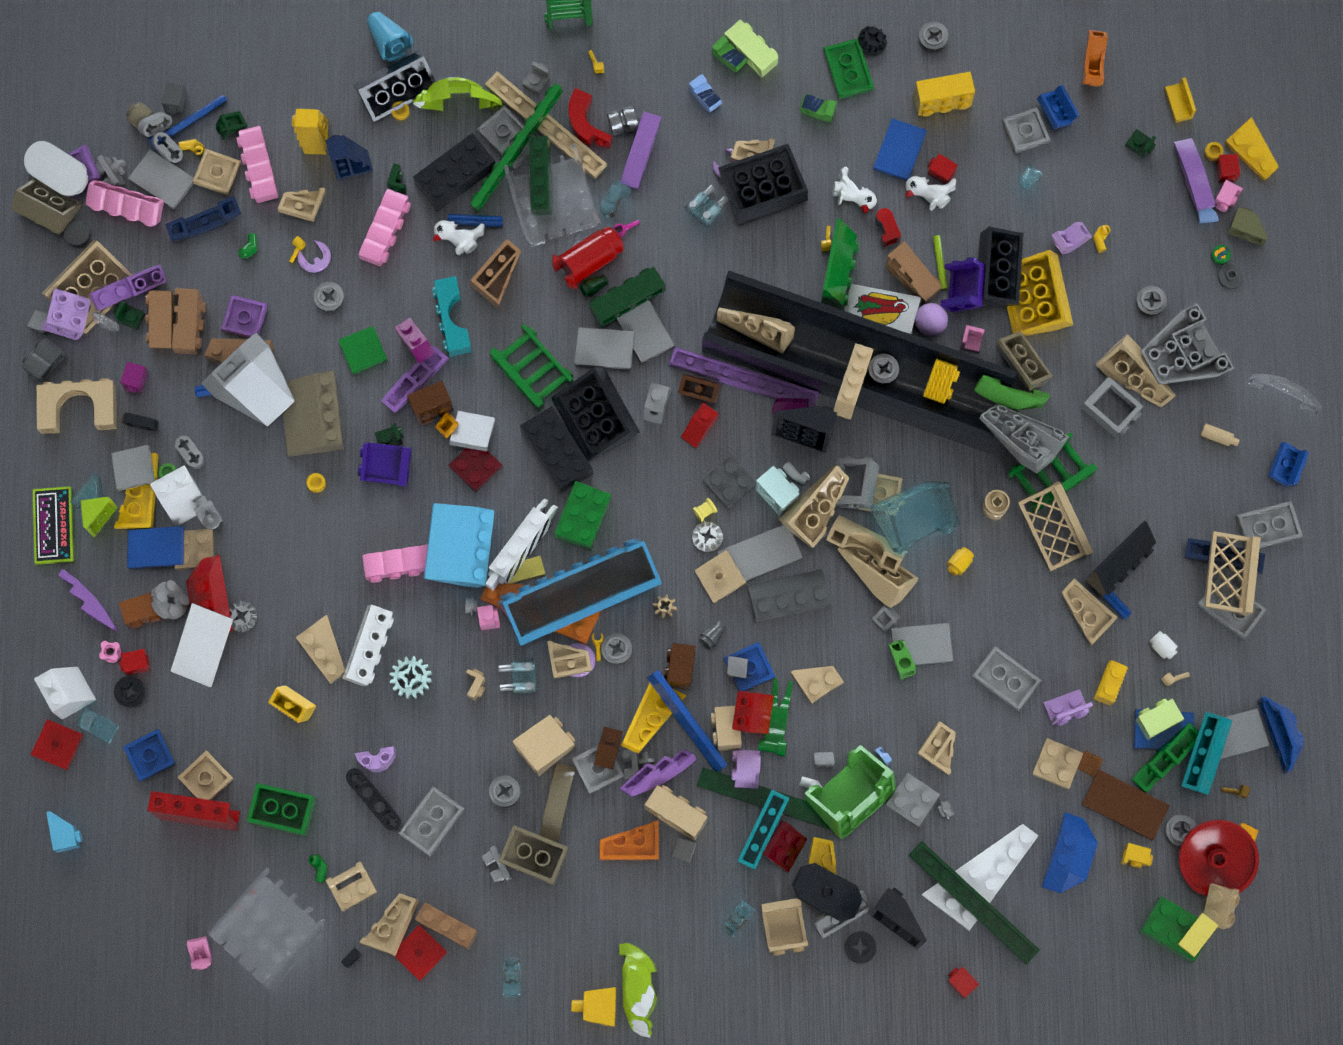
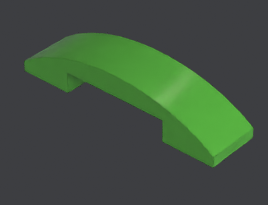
M985 375L981 377L974 388L975 392L1002 406L1017 410L1040 408L1041 410L1050 397L1049 393L1035 389L1029 393L1001 385L999 379Z

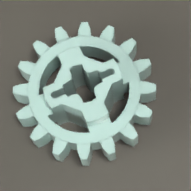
M415 656L412 657L411 661L405 657V662L403 663L398 660L399 666H392L395 673H390V676L394 678L390 680V684H396L393 690H400L398 695L401 697L405 694L406 699H409L410 695H413L416 699L417 693L423 696V689L429 690L427 683H432V679L428 678L432 673L431 671H426L429 668L428 664L422 665V659L416 662ZM408 666L405 671H401L404 667ZM417 667L423 671V675L417 673ZM413 672L415 679L413 678L409 684L406 677H410ZM398 680L405 683V689L399 685ZM421 684L418 688L414 689L416 685Z

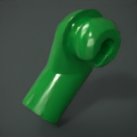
M250 233L247 235L248 244L238 251L240 258H249L257 252V234Z
M312 854L308 858V863L316 870L314 881L324 883L327 864L320 855Z

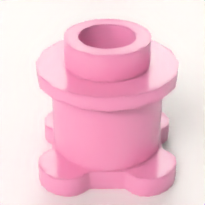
M103 641L101 643L100 659L106 660L109 663H115L121 658L122 650L118 642L108 643ZM114 650V653L109 655L110 651Z

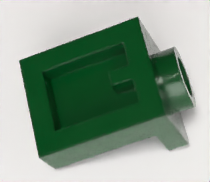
M240 111L220 115L216 123V131L223 140L227 139L229 134L247 128V124Z
M1136 129L1125 146L1141 157H1144L1146 153L1150 154L1155 148L1156 144L1154 142L1156 137L1152 136L1150 138Z
M393 163L387 187L398 193L406 194V185L400 184L403 180L404 172H402L401 166Z
M123 300L120 304L116 305L113 312L114 318L118 323L137 331L145 316L144 311L127 305Z
M392 423V427L375 432L379 444L396 446L403 444L401 438H404L401 427L397 428L395 423Z

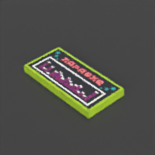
M71 486L33 489L35 565L74 562L73 497Z

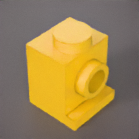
M1127 843L1124 848L1121 864L1125 865L1130 862V866L1136 868L1151 866L1153 855L1150 854L1151 849Z

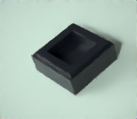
M354 947L341 963L346 968H350L362 953Z

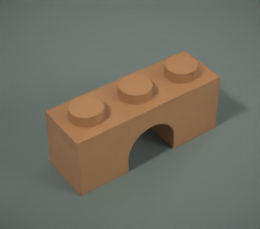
M425 902L415 918L418 923L438 932L468 950L478 934L477 930Z

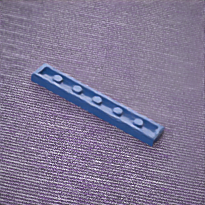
M657 670L649 675L647 679L714 771L725 768L727 762L661 672Z

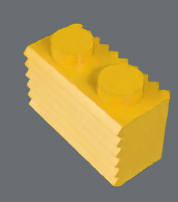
M936 358L923 396L945 404L946 399L950 400L954 390L950 387L952 382H957L960 371H957L958 365Z
M1110 660L1094 699L1109 706L1116 701L1115 699L1120 691L1128 667Z
M286 685L277 687L268 701L269 704L275 706V709L278 708V711L281 710V713L284 712L285 715L287 714L288 717H291L297 723L308 721L316 708L315 704Z

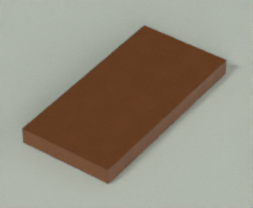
M1101 770L1097 771L1081 804L1151 841L1154 840L1170 806Z

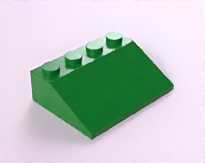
M837 218L821 303L843 310V305L847 306L849 295L846 294V289L851 288L853 277H850L849 273L850 270L854 271L856 259L852 258L853 253L858 252L859 242L856 241L857 235L841 219Z

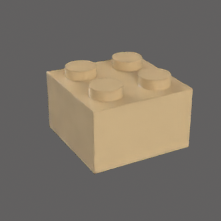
M735 706L715 707L714 713H711V727L715 728L716 731L712 735L713 745L717 747L718 752L741 750V731L732 729Z

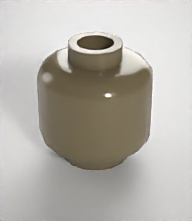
M138 102L137 104L133 103L125 115H127V121L138 129L139 122L153 115L154 112L143 103Z

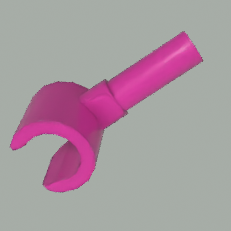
M636 220L626 225L618 223L614 226V229L623 228L618 233L622 237L626 234V230L640 224V222Z

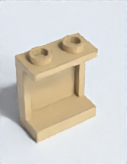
M796 898L761 904L768 952L773 953L774 956L783 955L786 950L792 949L793 953L805 951L804 947H808L801 900Z

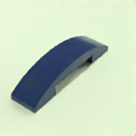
M235 196L217 203L218 206L186 219L181 217L166 223L171 241L183 240L208 232L240 215L241 211Z

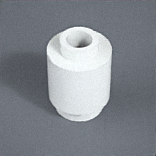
M1160 631L1149 641L1152 644L1151 647L1163 659L1167 657L1170 660L1178 653L1175 650L1178 646L1166 633L1163 634Z

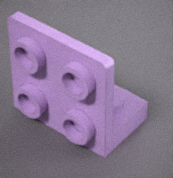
M55 288L52 293L48 314L42 322L41 330L78 340L84 331L91 300Z
M1080 689L1043 703L1051 725L1057 724L1058 726L1068 723L1073 717L1077 720L1087 716V713L1090 712L1089 710L1093 706L1092 702L1085 703Z

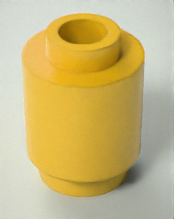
M966 547L958 549L946 563L948 566L947 570L955 576L962 575L973 562L974 554Z

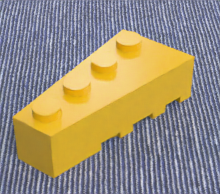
M296 109L295 115H292V127H294V133H297L299 147H302L304 154L326 155L327 145L325 140L328 139L329 119L324 117V114L319 110Z

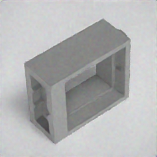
M1108 377L1084 402L1081 409L1116 438L1119 434L1123 436L1130 428L1128 424L1132 420L1136 422L1142 415L1140 411L1143 405L1113 379ZM1109 389L1134 409L1119 426L1114 424L1094 406Z
M851 456L837 458L836 465L845 474L847 467H866L861 496L842 495L835 506L837 508L872 509L879 465L870 457H862V459H856Z

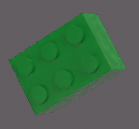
M575 481L555 530V538L591 552L611 503V494Z
M256 783L246 821L252 825L307 837L317 799L312 795Z
M1162 896L1157 898L1139 933L1190 963L1196 961L1202 950L1201 948L1196 956L1192 957L1177 945L1198 917Z

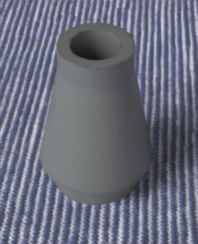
M717 621L700 634L699 642L707 649L715 647L726 626L721 621Z

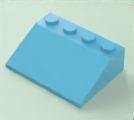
M433 503L424 579L476 589L486 586L495 510L473 506Z

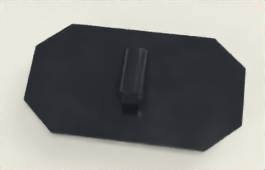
M816 863L801 866L792 884L797 899L840 922L855 918L863 901L857 885Z

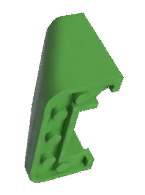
M861 745L849 752L847 756L848 765L822 788L819 785L810 786L804 793L806 801L840 839L847 837L888 801L896 788L894 772Z

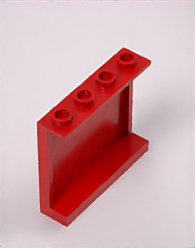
M155 791L150 793L147 809L148 812L160 820L237 831L241 813L240 811L229 810L230 803Z

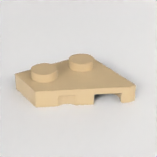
M769 139L768 141L751 140L749 142L736 141L729 160L735 162L773 148L775 139Z
M319 188V191L311 192L301 190L299 192L284 193L278 206V212L314 222L326 193L325 188Z
M833 666L791 671V675L811 704L844 683Z
M937 722L917 754L946 775H949L951 773L950 765L951 757H953V743L955 742L956 732L942 722Z

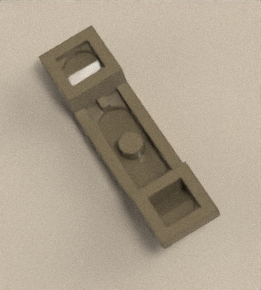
M558 763L554 771L539 835L557 843L559 842L564 814L576 770L575 767Z

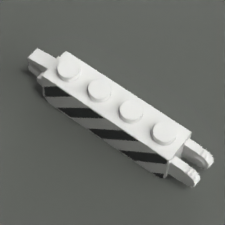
M543 499L536 508H532L489 566L488 576L490 577L485 583L486 587L494 591L499 583L508 584L521 565L549 530L552 524L551 519L558 510L557 506L553 505L544 514L543 511L548 505V500Z

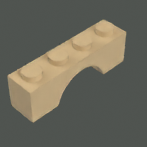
M855 343L834 407V412H837V416L851 420L874 349Z
M840 515L834 522L826 539L841 548L857 547L869 552L876 559L879 567L896 574L908 550Z

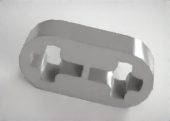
M165 112L155 113L139 122L138 131L147 137H151L156 133L169 129L172 124V118Z
M160 132L153 135L152 145L170 163L181 161L183 158L182 150L166 133ZM157 137H164L163 143L166 145V147L163 144H157V142L159 141ZM168 149H170L172 152L177 151V159L170 158L171 152Z
M178 437L175 441L177 451L192 469L201 468L204 464V457L189 437ZM181 442L187 443L190 450L186 451L183 447L180 448L182 446ZM192 453L196 458L199 457L197 464L192 462L193 460L190 457Z

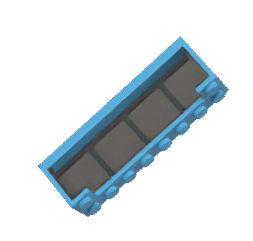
M634 538L623 543V547L617 549V546L606 550L607 554L602 556L599 554L593 555L584 564H582V561L571 565L572 569L568 571L564 569L553 573L554 577L547 579V577L536 580V585L530 587L527 584L518 588L519 592L515 594L509 592L500 596L501 600L497 601L517 644L522 646L662 584L645 542L638 539L634 540Z

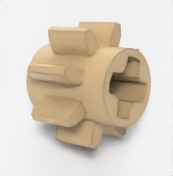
M668 594L662 599L658 596L659 602L653 603V607L658 608L655 611V615L660 613L662 619L667 615L672 618L671 612L677 611V607L672 606L675 603V599H668ZM663 603L668 605V610L665 608L661 610Z

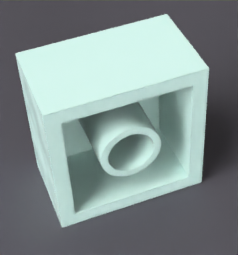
M773 466L756 480L755 490L780 517L799 498L798 487L793 482L789 483L786 480V475L780 468L776 469Z

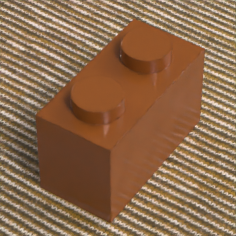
M151 592L118 602L124 623L128 628L135 629L143 626L142 623L148 621L154 623L161 620V617L152 608L153 596H151Z

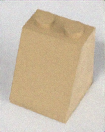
M548 715L512 741L515 749L538 777L575 748L573 736L569 732L565 733L561 729L563 724L557 717L552 718L551 715Z

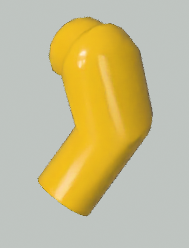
M196 139L179 142V147L182 151L190 149L196 155L204 154V145Z
M1108 225L1100 226L1093 235L1098 253L1107 250L1104 240L1111 231Z

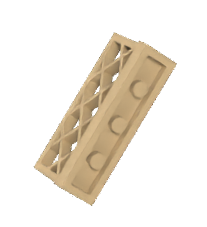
M1059 481L1018 501L1050 571L1084 555L1087 556L1093 553L1065 490ZM1051 491L1054 496L1052 505L1041 502L1043 495ZM1029 501L1036 502L1037 506L1034 513L1026 511L1023 504ZM1040 504L1050 507L1047 518L1037 515ZM1053 509L1061 511L1062 517L1060 522L1049 519ZM1035 517L1046 520L1042 531L1034 528ZM1048 521L1058 524L1055 535L1045 532ZM1061 526L1069 528L1070 534L1068 539L1058 536ZM1044 534L1054 537L1050 548L1043 546L1041 543ZM1056 539L1066 542L1063 552L1053 549ZM1069 543L1077 545L1079 553L1073 556L1066 554ZM1052 551L1062 555L1060 561L1054 565L1049 560Z
M1212 532L1204 601L1205 608L1240 613L1239 615L1244 616L1253 613L1261 537H1245ZM1217 537L1224 538L1228 544L1222 550L1216 544ZM1236 541L1245 542V548L1241 553L1233 545ZM1229 546L1237 555L1230 561L1223 553ZM1217 555H1220L1226 562L1221 568H1218L1214 563V558ZM1236 558H1239L1243 563L1240 571H1237L1231 564ZM1227 565L1234 573L1228 580L1220 571ZM1216 573L1224 581L1218 587L1212 581V577ZM1235 576L1241 582V586L1237 590L1229 582ZM1225 584L1232 592L1227 598L1219 591V588ZM1214 592L1222 600L1219 604L1210 603V596ZM1233 595L1239 601L1238 608L1232 607L1227 601Z

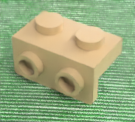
M1210 884L1204 914L1219 925L1217 928H1230L1234 924V911L1240 900L1239 890Z

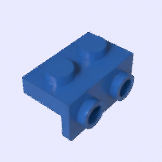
M1063 85L1058 86L1054 91L1040 94L1037 97L1054 130L1071 125L1079 117V113Z
M1281 442L1268 477L1285 487L1296 486L1300 481L1303 467L1307 463L1309 451L1298 450L1287 442Z

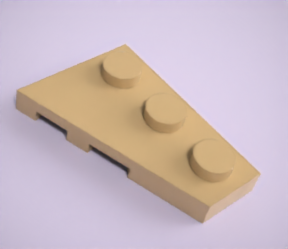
M1073 579L1061 592V596L1090 646L1118 618L1076 579Z
M399 893L384 911V916L378 923H374L370 933L363 937L359 943L396 956L419 901Z

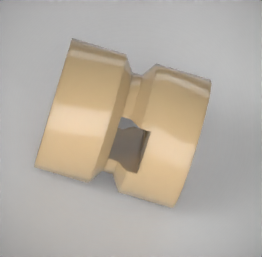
M998 489L989 492L982 505L984 515L992 520L1002 518L1009 508L1010 500L1008 495Z

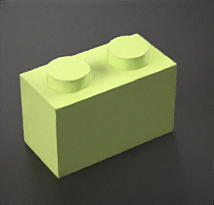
M1165 698L1157 702V707L1152 710L1148 707L1139 712L1140 716L1136 719V722L1147 740L1184 720L1173 698L1169 701Z

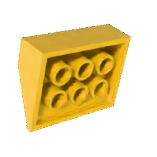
M1051 250L1022 259L1019 305L1007 306L1013 334L1021 331L1024 336L1056 331L1073 325L1058 254Z

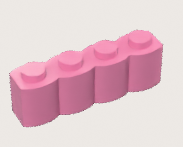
M261 126L238 131L237 143L239 148H243L244 152L241 154L243 165L247 164L248 168L245 171L247 182L251 181L252 187L249 188L251 198H255L257 203L279 198Z
M93 180L88 184L85 205L95 211L104 210L111 216L121 215L126 217L128 221L139 220L144 225L152 227L161 222L164 201L136 191H129L119 186Z
M390 189L386 190L358 255L361 260L380 267L383 262H387L389 252L387 251L390 246L395 244L397 237L395 233L398 229L402 228L404 222L402 217L405 213L409 212L411 207L408 196Z
M428 544L362 555L366 580L376 583L382 581V578L385 577L394 580L401 578V575L408 574L410 577L420 575V572L425 571Z

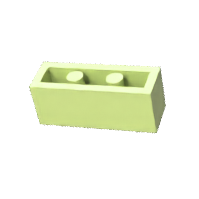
M740 19L724 33V37L728 39V42L745 56L747 64L761 78L778 64L777 52L773 48H769L765 44V40L760 35L757 36L748 23H744Z

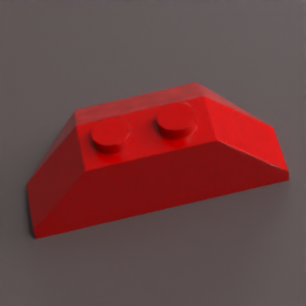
M220 555L203 558L186 580L190 608L193 603L230 618Z

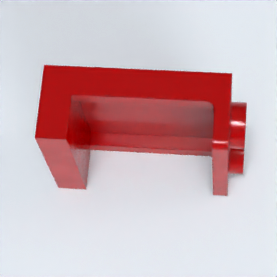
M738 691L732 729L749 733L768 734L774 695Z

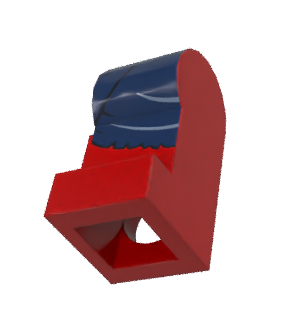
M888 208L880 209L877 212L875 221L883 233L880 239L882 247L900 242L902 236L893 213Z

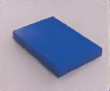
M892 118L873 169L907 181L910 178L927 130Z
M183 526L128 530L127 568L184 565Z
M1135 709L1134 748L1159 750L1185 725L1191 723L1194 726V713L1181 712L1184 717L1182 722L1147 740L1136 722V719L1140 716L1139 712L1144 709Z

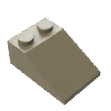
M513 825L498 862L539 881L555 886L569 848Z

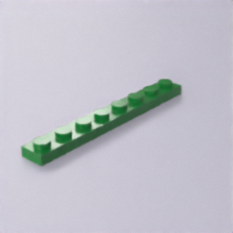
M555 83L547 89L543 101H539L535 106L534 114L526 119L522 131L517 132L514 136L513 144L504 150L501 161L496 162L493 166L492 174L483 180L482 188L471 198V206L477 212L481 211L529 142V137L534 135L563 93L560 85Z

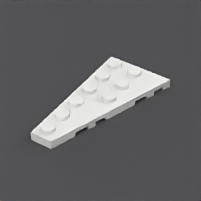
M1022 824L955 872L990 903L1035 842L1038 835ZM938 883L921 894V896L968 931L977 921L973 915Z

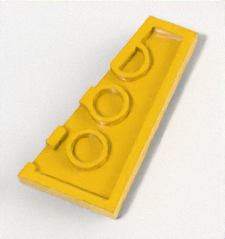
M151 453L154 477L156 481L159 455L157 453ZM146 484L126 489V497L123 505L121 504L118 521L115 522L114 528H153L156 494L151 485Z
M650 683L621 746L638 754L672 715L670 709ZM673 689L680 700L683 701L686 695Z

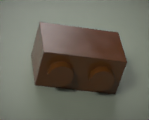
M684 374L682 375L678 393L716 403L720 396L722 384Z

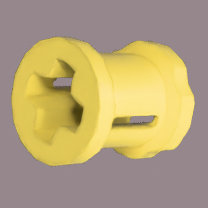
M709 498L697 508H692L700 522H703L704 518L710 514L718 512Z

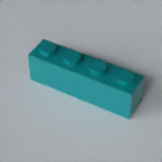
M1205 711L1182 787L1209 795L1233 720Z
M771 790L738 858V862L754 870L756 869L762 853L789 801V797Z

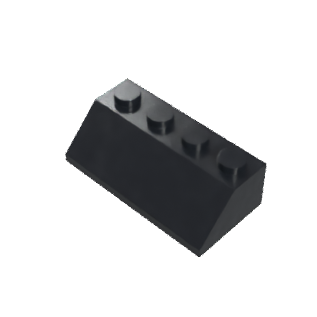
M417 51L353 85L371 119L375 122L390 114L392 110L396 111L404 107V104L408 105L413 102L418 94L423 90H428L436 81L425 57ZM403 101V103L391 108L395 102Z
M990 226L980 233L978 261L985 264L982 306L1005 307L1019 305L1024 233Z
M1144 520L1085 580L1084 583L1100 598L1105 594L1109 596L1116 589L1114 585L1118 581L1122 583L1129 576L1127 572L1130 569L1134 571L1142 563L1139 560L1143 556L1148 558L1153 553L1154 549L1152 547L1156 544V540L1148 523Z

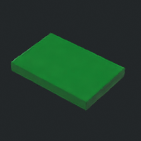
M858 38L823 47L838 99L874 90Z

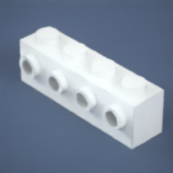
M372 604L367 606L342 679L361 686H368L369 683H372L375 676L373 672L374 667L379 664L381 659L380 649L385 646L387 636H385L387 629H390L393 624V612Z

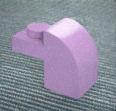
M1075 222L1066 230L1056 231L1052 234L1053 242L1062 255L1070 253L1092 238L1082 222Z

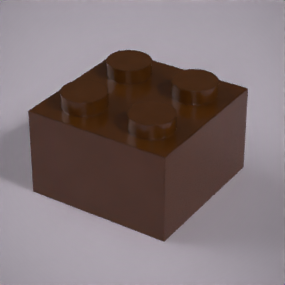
M442 380L407 395L419 425H428L434 421L433 419L442 418L446 412L451 414L454 411L451 399Z
M672 643V648H668L667 663H670V665L665 667L664 678L672 688L691 690L696 646Z

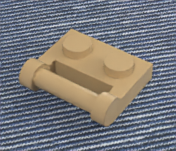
M361 861L340 875L326 879L342 912L378 893ZM360 872L362 878L340 890L337 889L336 885Z

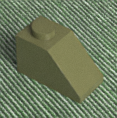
M1238 207L1228 233L1263 246L1268 236L1257 214L1248 208Z

